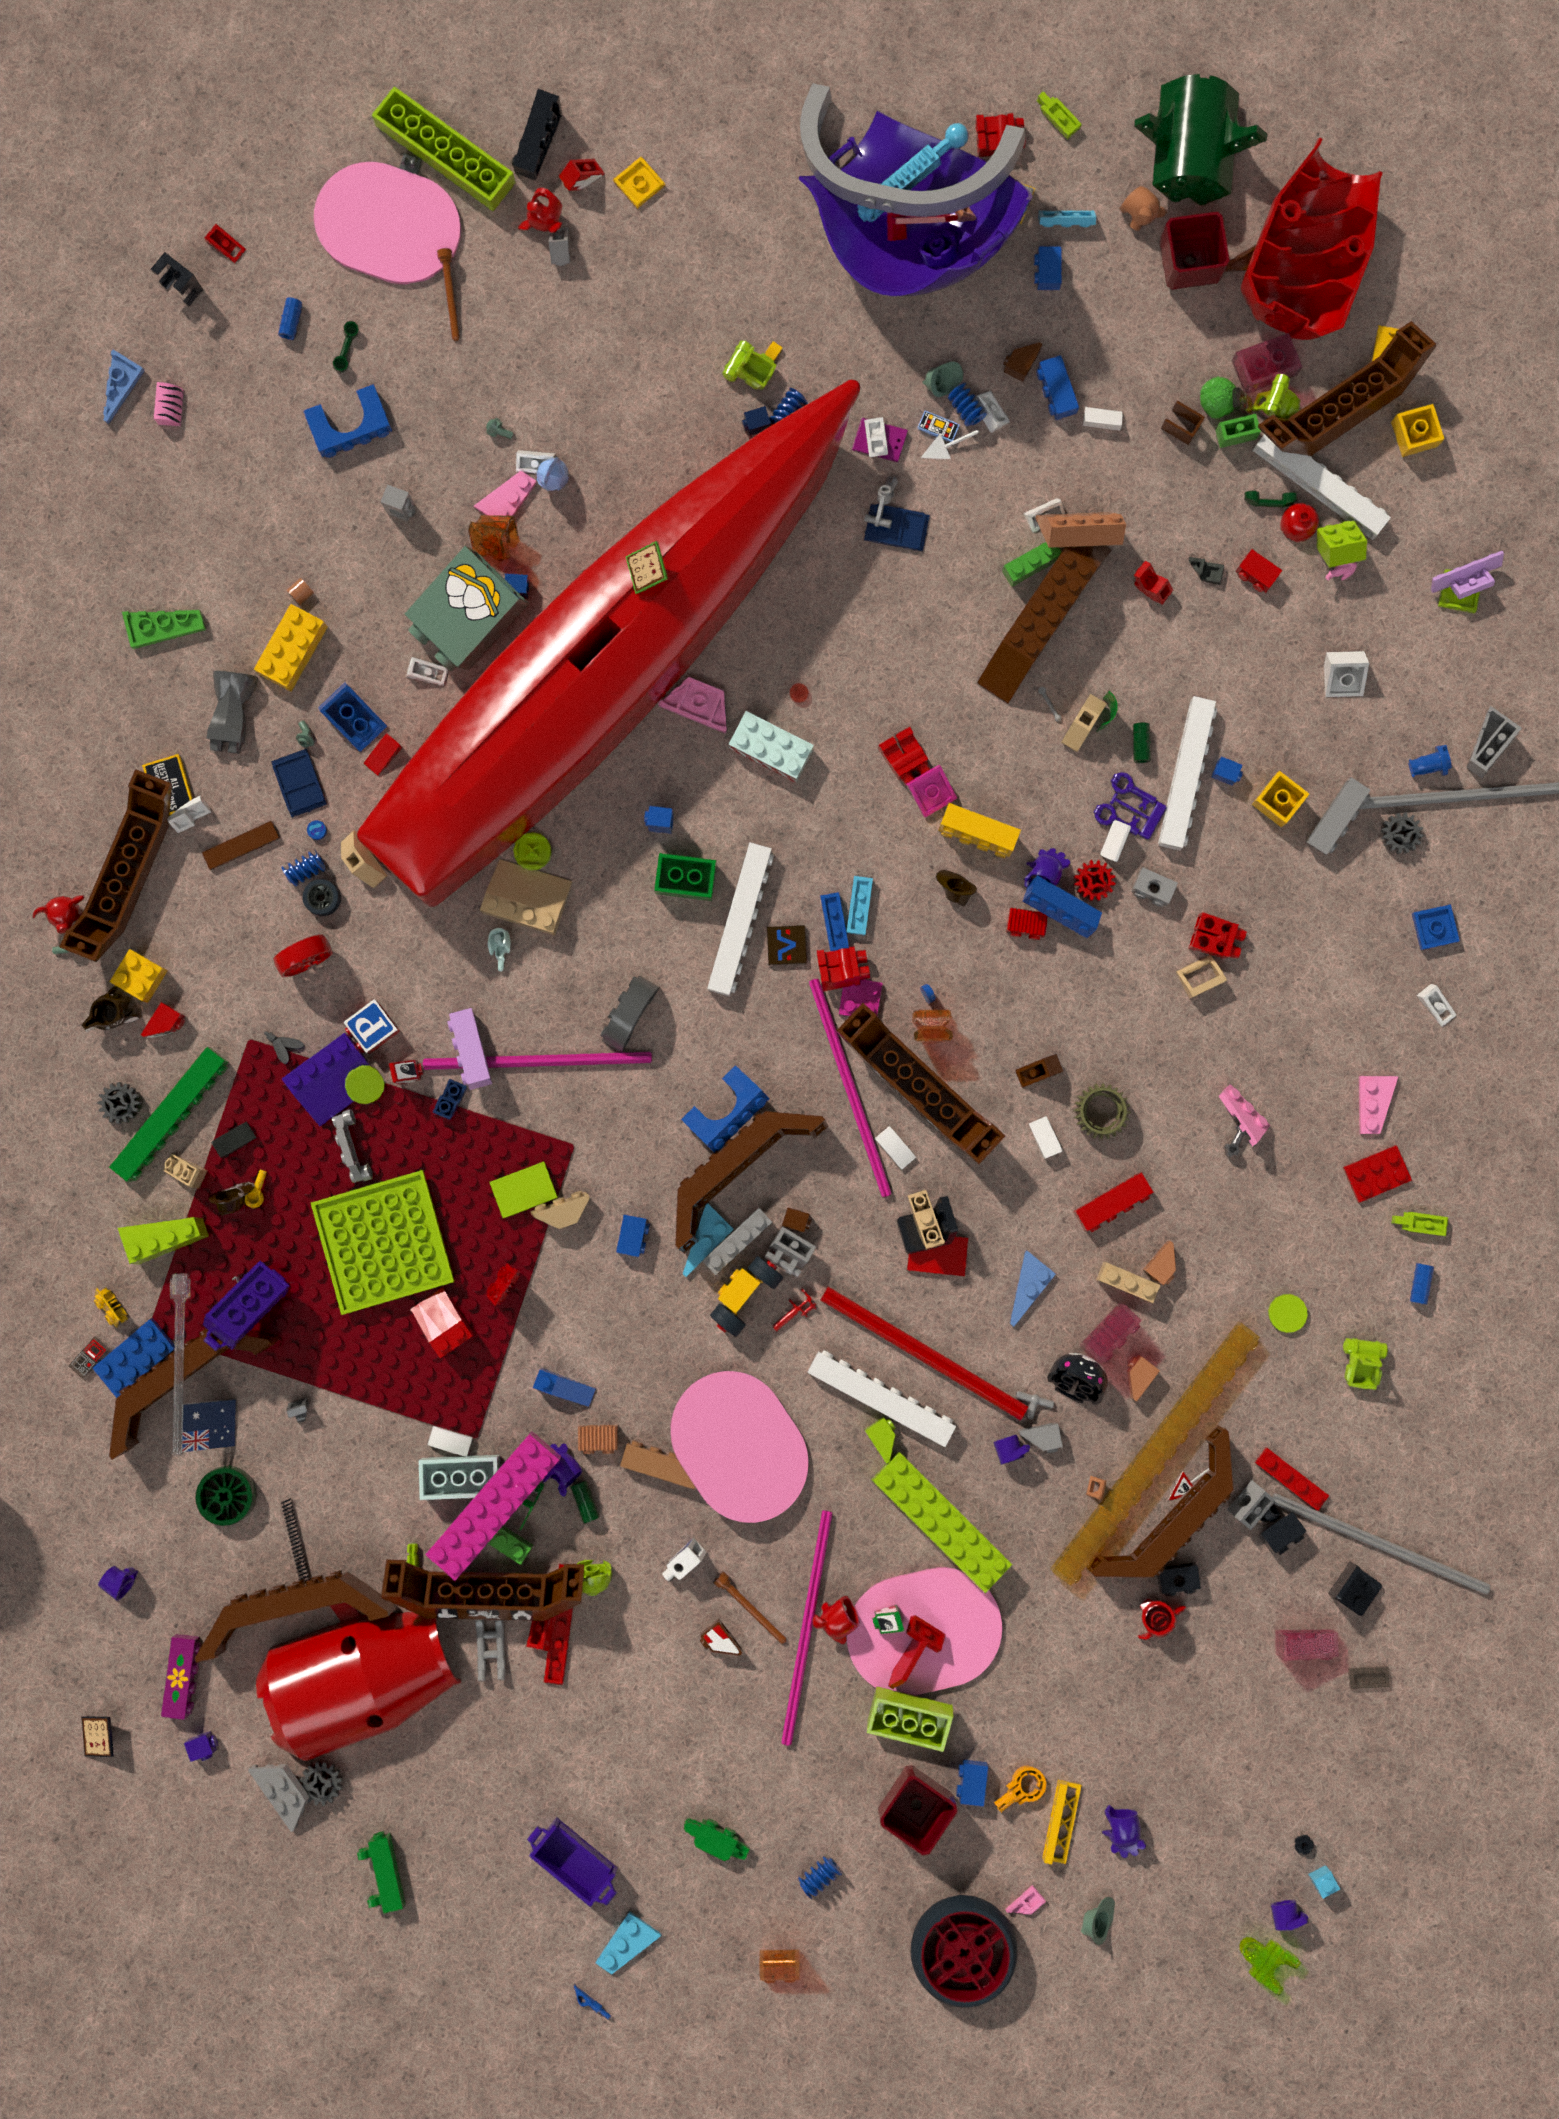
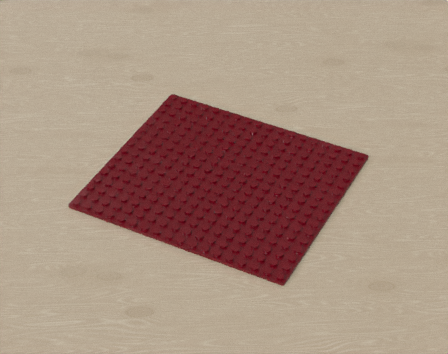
M253 1039L248 1040L214 1140L244 1122L249 1124L257 1138L225 1159L220 1158L213 1145H211L204 1166L207 1173L200 1188L196 1189L187 1218H203L209 1236L175 1250L152 1318L170 1339L186 1343L198 1336L201 1337L199 1333L206 1329L203 1326L205 1315L237 1284V1278L235 1280L232 1279L239 1277L241 1280L261 1261L268 1268L276 1270L286 1279L285 1282L290 1286L287 1295L282 1297L254 1326L252 1331L277 1335L280 1340L257 1355H254L252 1351L231 1350L229 1348L221 1354L222 1356L440 1428L467 1435L474 1439L477 1438L549 1225L531 1215V1211L535 1210L534 1207L503 1218L490 1182L545 1162L558 1196L574 1145L461 1107L457 1108L454 1116L449 1120L433 1113L438 1101L437 1099L384 1083V1090L381 1096L374 1102L362 1104L354 1101L335 1115H341L343 1111L349 1109L353 1111L356 1123L348 1126L359 1164L360 1166L368 1164L373 1173V1179L353 1183L350 1178L351 1171L341 1159L342 1150L335 1139L337 1129L333 1124L332 1118L322 1126H319L282 1080L283 1077L309 1058L287 1051L289 1062L288 1064H283L278 1059L274 1046ZM259 1170L267 1172L261 1188L264 1201L259 1207L250 1208L244 1203L239 1211L220 1215L216 1204L209 1201L211 1194L244 1182L255 1184ZM424 1170L455 1282L341 1315L311 1203ZM553 1200L543 1204H546V1206L553 1204ZM508 1263L512 1268L520 1271V1277L515 1284L510 1283L513 1285V1288L510 1286L507 1288L510 1290V1293L505 1291L508 1293V1296L504 1302L495 1306L486 1296L488 1294L487 1290L492 1283H495L499 1270ZM444 1287L475 1333V1336L443 1358H439L418 1324L411 1308Z

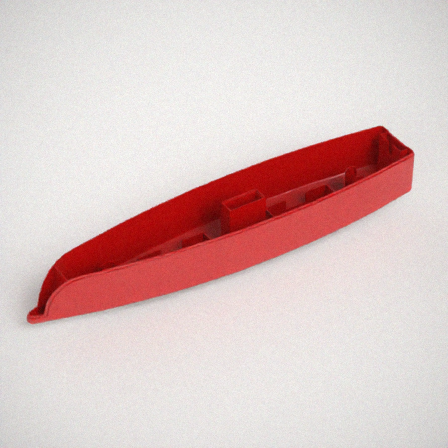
M850 379L754 436L678 491L586 568L489 665L442 719L357 831L359 842L427 906L436 907L542 820L607 758L677 683L763 575L825 482L843 439L850 412L860 394V383L855 379ZM657 541L668 579L635 594L626 556Z

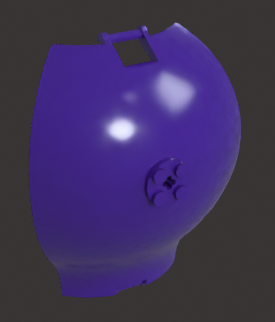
M877 111L867 133L858 146L855 138L851 136L847 139V143L828 157V159L836 166L835 162L850 149H853L856 157L840 170L857 179L882 184L924 147L929 145L933 149L942 140ZM951 148L940 157L941 165L910 191H932L955 185L975 174L987 162L960 148ZM814 175L799 176V180L810 190L816 201L827 239L841 265L853 279L865 288L888 296L928 294L952 286L972 275L1005 245L1021 222L1032 200L1031 192L1022 183L1009 175L991 194L969 206L975 214L976 220L906 224L907 239L888 241L887 212L882 213L873 222L868 220L864 222L859 217L857 204L848 202L831 193Z

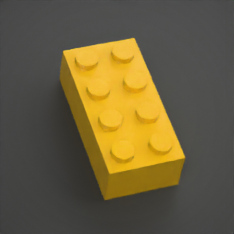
M290 604L254 670L258 675L292 692L328 626L323 620Z
M949 803L938 831L942 832L941 835L944 837L952 838L954 836L959 838V842L970 845L972 843L977 845V849L987 852L991 850L995 852L994 855L1005 858L1006 856L1010 857L1021 829Z

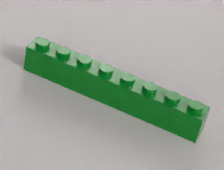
M206 1047L109 1168L126 1182L137 1181L142 1175L141 1170L145 1165L149 1166L155 1158L153 1155L156 1151H161L166 1146L167 1142L165 1140L169 1135L173 1136L178 1131V1124L182 1120L185 1121L191 1115V1108L201 1103L204 1098L202 1096L204 1092L214 1087L216 1083L214 1080L218 1075L222 1076L228 1069L226 1065L229 1062L212 1048Z

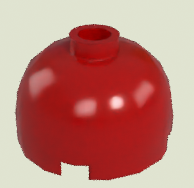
M1294 504L1287 508L1282 515L1280 521L1281 531L1285 537L1295 542L1307 541L1317 531L1319 516L1316 510L1309 504Z

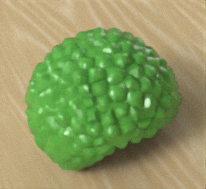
M1223 377L1208 380L1200 392L1202 408L1211 418L1216 419L1229 415L1238 404V388L1229 379Z

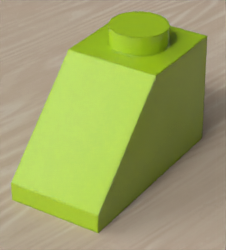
M882 1417L864 1430L887 1464L891 1458L895 1426L890 1419L886 1420Z

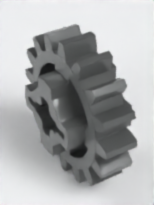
M1407 812L1403 813L1402 816L1400 813H1396L1395 818L1391 815L1388 821L1383 823L1386 828L1380 830V832L1385 834L1381 837V840L1386 839L1384 846L1390 845V852L1396 849L1397 854H1400L1402 850L1404 854H1407L1409 849L1413 851L1416 849L1415 845L1421 844V841L1418 839L1424 837L1423 834L1419 833V831L1423 830V827H1418L1420 820L1414 821V815L1408 817ZM1395 823V829L1390 832L1392 825ZM1399 831H1401V832H1408V833L1405 834V835H1403V834H1397ZM1411 835H1414L1413 840L1409 844Z
M117 1082V1085L111 1083L110 1089L103 1088L105 1094H99L102 1101L97 1102V1104L102 1105V1108L98 1111L105 1112L102 1116L103 1118H109L111 1123H114L116 1120L117 1124H121L122 1119L128 1123V1117L136 1118L133 1113L140 1112L136 1107L142 1103L137 1101L140 1094H134L136 1088H130V1084L127 1083L123 1086L122 1082ZM118 1091L116 1095L111 1096L112 1093ZM113 1100H120L125 1106H118ZM128 1110L127 1113L119 1116L122 1111Z
M319 1760L315 1766L311 1763L308 1766L309 1770L305 1769L303 1771L304 1776L299 1781L304 1783L302 1786L310 1796L308 1803L314 1800V1804L317 1806L321 1801L322 1805L325 1806L327 1800L332 1803L334 1797L339 1796L340 1792L338 1790L343 1788V1785L339 1784V1782L343 1780V1777H338L341 1770L335 1771V1764L328 1766V1761H325L321 1765ZM315 1772V1779L309 1781L311 1774ZM319 1780L321 1781V1783H325L323 1787L321 1784L317 1783ZM334 1785L332 1792L328 1794V1787Z

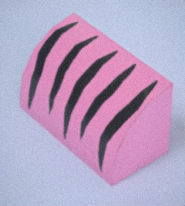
M157 382L154 420L158 425L181 426L184 392L182 388L169 383Z

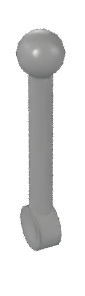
M1040 687L1038 690L1039 694L1043 695L1055 716V721L1060 722L1062 716L1053 707L1045 693V687Z

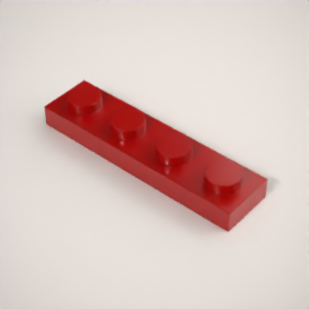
M1267 1447L1254 1462L1317 1511H1319L1329 1497L1327 1493Z

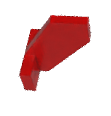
M887 213L888 241L907 239L906 224L958 221V215L944 214L916 217Z
M916 1615L910 1617L906 1634L913 1639L894 1667L888 1687L892 1689L907 1681L925 1647L936 1653L942 1651L946 1634Z

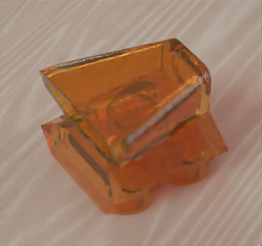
M481 515L476 523L470 522L468 532L473 550L477 551L482 557L491 555L498 561L510 559L509 547L515 548L520 541L514 516Z
M951 1010L913 1011L912 1022L920 1028L914 1032V1040L922 1044H939L951 1041L953 1039V1032L945 1027L952 1019Z

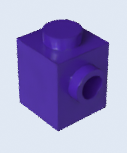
M211 1731L190 1738L184 1743L190 1762L200 1758L201 1761L213 1757L212 1754L217 1750L218 1740L215 1735H212Z

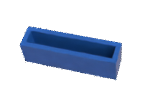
M1038 875L1028 884L1022 901L1085 938H1088L1097 930L1102 912Z

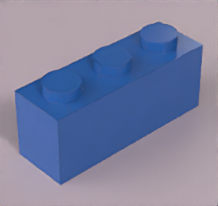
M1062 356L1041 361L1036 374L1038 380L1043 382L1042 392L1044 397L1049 400L1048 409L1050 415H1054L1055 420L1077 414L1079 405Z

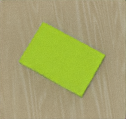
M545 1162L490 1182L503 1218L558 1198Z

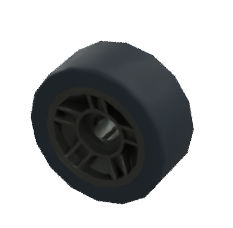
M316 879L310 882L303 892L305 907L317 916L333 914L341 902V894L338 888L325 879ZM318 895H324L325 899L320 901Z

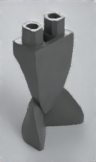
M213 671L214 689L218 704L208 727L206 739L210 740V750L222 752L223 742H229L228 752L240 754L241 746L245 744L246 719L243 703L255 691L258 677L243 673Z

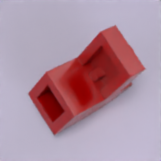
M1144 561L1134 574L1136 579L1135 587L1161 605L1174 591L1169 580L1157 575L1152 564Z

